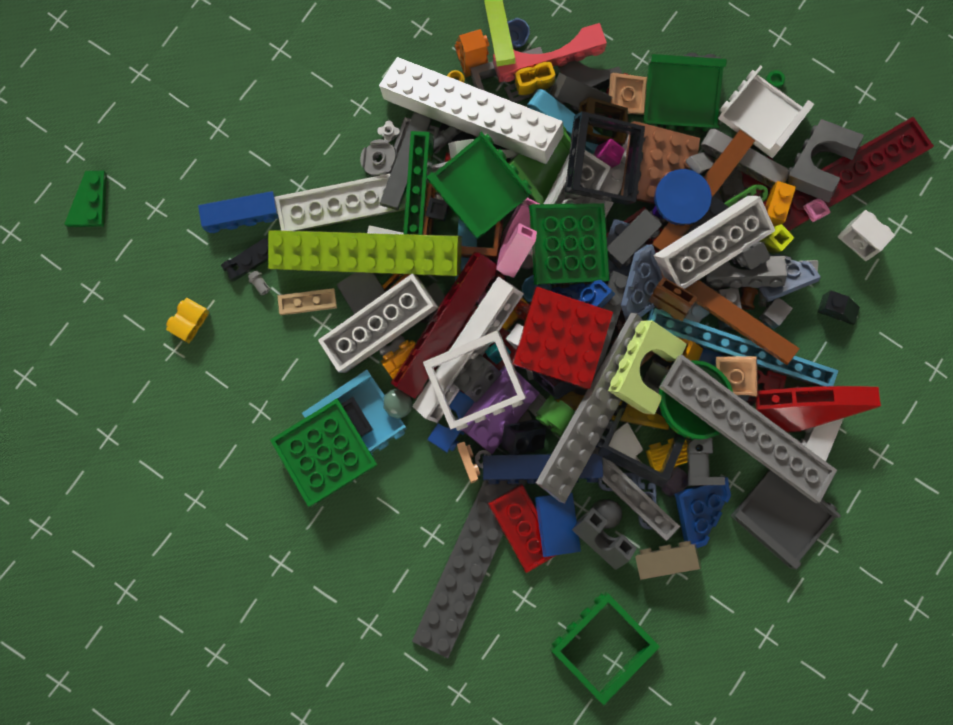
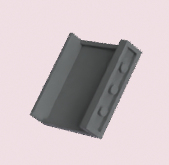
M770 469L730 515L786 566L795 570L801 565L799 562L830 523L835 518L841 517L836 512L837 508L833 504L826 503L823 499L820 503H814Z

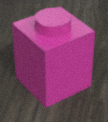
M610 139L596 147L594 156L613 168L620 164L625 149Z

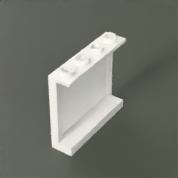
M760 65L756 71L752 70L746 78L748 81L743 80L737 88L739 92L736 90L728 99L730 102L726 101L720 109L722 113L718 119L738 133L739 130L755 140L753 145L773 158L814 104L808 100L802 107L757 75L762 69Z

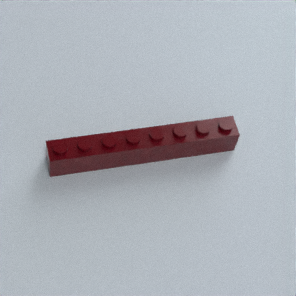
M474 252L391 384L414 399L422 393L424 384L429 379L423 362L445 353L448 346L453 344L458 330L463 328L466 323L465 319L469 313L474 311L479 297L484 295L487 289L486 286L496 276L497 265L480 253Z

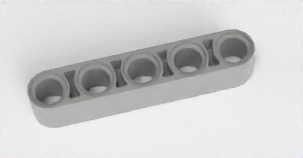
M710 129L701 144V149L718 159L733 138L716 129ZM749 148L735 167L737 170L770 188L777 181L785 183L789 170L751 148Z

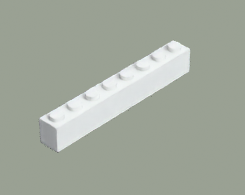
M498 277L449 351L492 332L499 331L524 293ZM489 345L438 366L435 373L448 405L451 404L460 390L454 382L479 354L483 356L484 351L487 350ZM429 380L412 407L425 419L438 423L444 412Z

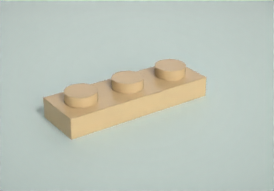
M334 288L277 295L280 315L337 308Z

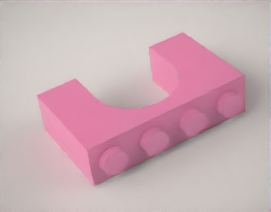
M529 198L517 206L503 231L496 270L503 275L513 278L536 241L537 231L530 229L529 205L539 203Z

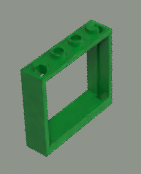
M607 592L604 595L601 593L593 600L595 604L590 609L586 607L579 615L581 618L576 623L574 621L571 622L565 629L567 632L562 637L558 636L551 644L553 646L551 651L603 705L660 648ZM609 603L647 643L599 692L566 658L561 650Z

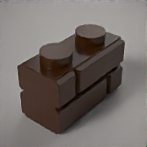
M663 277L654 289L649 302L657 309H662L669 313L672 318L683 322L698 297Z

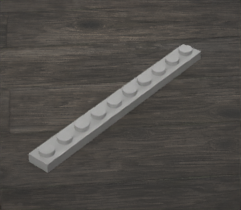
M539 394L528 410L537 417L536 412L546 399ZM545 425L551 431L552 427ZM595 447L592 454H597L599 449ZM603 458V478L601 480L667 541L680 526L613 462Z

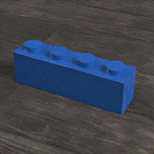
M271 191L198 205L201 226L206 232L217 233L220 229L227 228L233 230L241 225L254 226L257 222H273L279 218L275 202L276 196Z

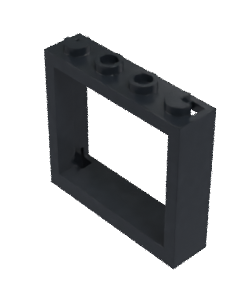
M583 111L575 115L565 192L623 205L635 203L639 194L638 182L641 178L640 166L643 160V143L646 138L644 137L645 126ZM588 125L630 135L623 196L580 187Z
M622 400L613 414L615 416L613 421L609 420L605 429L607 431L606 436L602 435L597 446L600 449L597 455L663 487L671 476L686 438L676 433L660 472L610 447L611 439L628 403ZM658 406L655 413L662 416L660 407Z

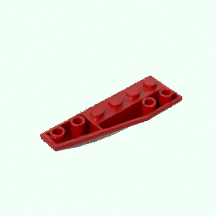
M822 386L760 390L758 395L755 396L756 410L785 432H800L881 407L879 387Z

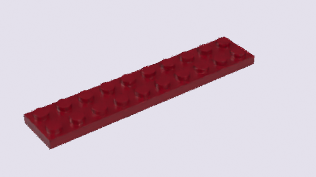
M914 116L861 146L853 160L842 157L821 169L824 172L840 177L838 187L830 202L824 201L828 208L934 147ZM795 189L786 221L782 225L788 231H791L810 220L803 206L817 198Z

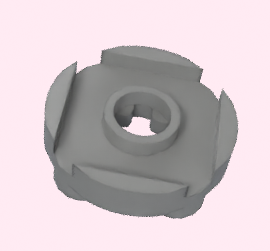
M378 139L370 142L371 145L364 148L361 153L360 162L362 167L373 177L390 174L398 156L396 149L386 140ZM381 155L383 157L382 160L377 162L375 159Z

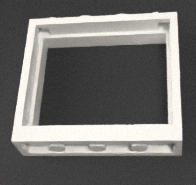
M499 331L492 332L423 362L450 430L456 428L457 431L468 427L467 423L473 420L475 423L487 419L485 415L492 412L494 416L505 412L504 407L512 405V408L522 405L524 404L523 399L527 398ZM495 342L517 395L455 421L434 367Z

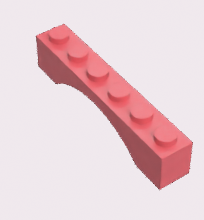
M598 23L582 28L570 43L552 52L527 54L513 50L515 64L497 67L495 54H493V65L499 82H510L515 79V73L520 69L534 68L542 62H551L553 67L557 65L564 66L574 60L581 61L591 55L598 56L605 51L607 42L601 25Z

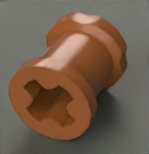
M742 287L740 299L742 309L754 310L755 306L753 303L758 290L751 287Z

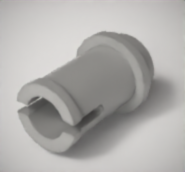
M254 271L248 276L249 283H253L261 296L271 290L262 278V273Z

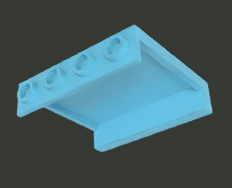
M365 370L302 413L306 418L337 398L342 404L354 397L373 428V431L362 437L371 454L376 449L382 450L389 445L388 441L392 438L398 439L405 434L404 430L407 429L400 418L396 419L389 416L383 408L384 394L368 370Z

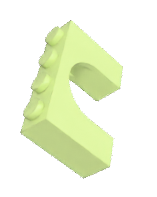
M641 321L635 329L636 332L633 339L627 346L625 356L619 363V368L611 380L608 391L642 413L655 414L662 396L643 383L640 376L641 361L649 351H653L666 361H675L679 355L683 354L687 344L654 321Z

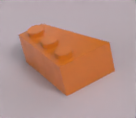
M481 29L459 35L454 47L466 78L471 76V68L488 63L487 55H489L487 47H489L487 36H483Z

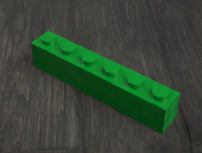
M411 131L403 234L423 235L428 183H430L427 180V176L432 173L434 135L430 132Z

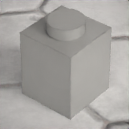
M777 298L770 302L759 319L767 327L775 329L780 326L793 308L780 298Z

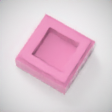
M818 198L803 206L812 223L831 213L826 203Z

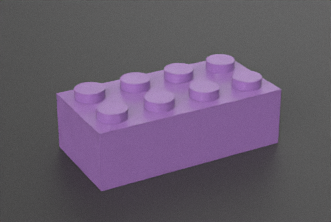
M505 365L500 370L502 374L478 402L472 405L464 417L517 395ZM517 371L516 373L527 397L523 399L524 404L512 408V405L504 407L505 412L495 416L493 412L485 415L487 419L475 423L474 420L467 423L468 427L461 429L491 454L502 442L504 425L517 423L540 394Z

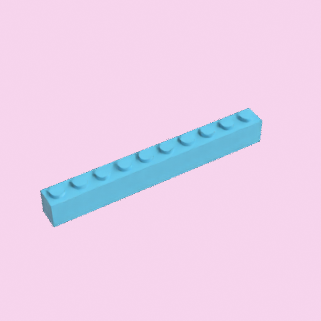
M656 308L649 311L646 320L654 321L678 338L694 341L700 347L726 356H757L758 367L817 387L834 386L838 370L794 356L789 364L786 365L750 340L688 319H684L682 322L672 318L669 313Z

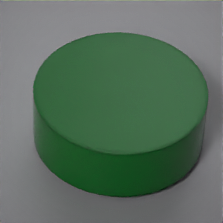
M773 70L767 75L765 80L775 88L780 89L785 83V76L781 71Z

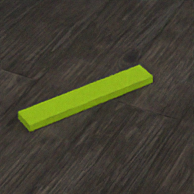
M484 0L496 65L498 67L515 64L503 0Z

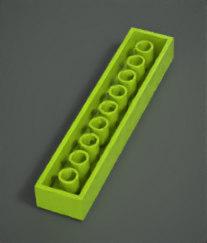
M268 230V269L458 276L461 273L462 236Z

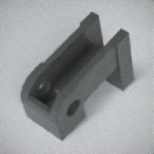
M712 438L694 439L689 442L687 446L688 486L725 485V477H710L709 454L713 453ZM696 445H699L701 447L700 452H697L695 450Z

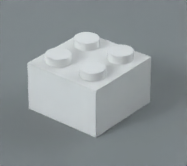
M865 210L853 219L837 237L862 259L867 261L881 252L895 234L892 233L888 226L878 221L873 213Z

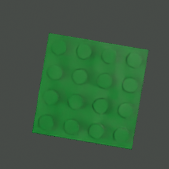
M604 203L529 205L530 228L537 231L536 241L532 246L534 285L585 283L597 280L609 281Z
M338 398L270 439L308 507L314 506L378 466Z

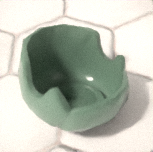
M394 389L384 395L383 408L389 416L396 419L404 418L411 412L412 398L399 389Z

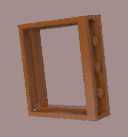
M428 183L425 215L430 197L436 199V195L439 194L430 183ZM424 216L423 235H432L434 219ZM503 219L495 225L493 248L462 246L461 257L470 258L474 252H477L488 259L498 260Z

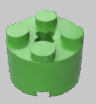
M549 395L536 412L537 417L535 419L543 425H550L552 427L551 431L558 437H562L576 411L562 400L557 402L552 395Z

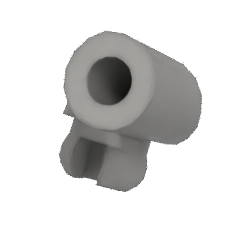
M399 335L390 346H384L380 349V355L398 350L399 345L405 341V338Z

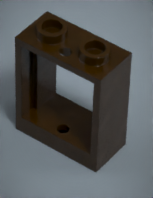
M590 97L579 103V113L582 111L592 114L597 112L628 122V108ZM588 125L586 142L600 145L612 139L622 146L627 140V134L613 131L612 137L593 133V126Z

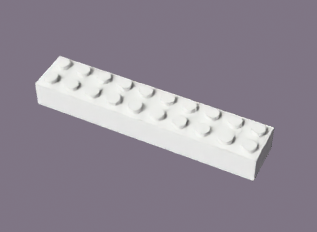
M400 58L396 59L379 85L384 100L477 137L482 131L484 135L488 134L493 139L494 144L547 164L564 135L563 121Z

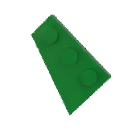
M104 170L85 171L64 223L66 227L104 226L107 173Z

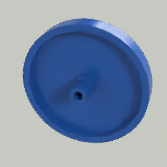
M678 169L666 174L658 183L654 194L655 206L659 214L666 221L680 226L691 225L699 221L707 213L712 199L707 181L697 172L688 169Z

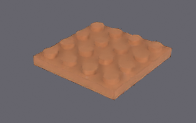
M633 121L631 123L645 126L644 137H646L642 149L641 178L638 182L639 194L636 200L655 204L654 194L656 187L666 174L678 169L692 170L687 165L686 160L690 156L698 154L700 138ZM629 135V139H628V146H627V153H626V160H625V168H624V175H623V182H622V189H621V195H622V196H623V192H624V184H625V175H626V167H627V159H628V150H629L630 135Z

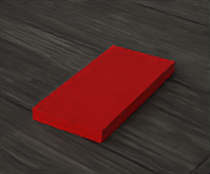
M523 484L487 503L525 573L555 557H543L537 510Z

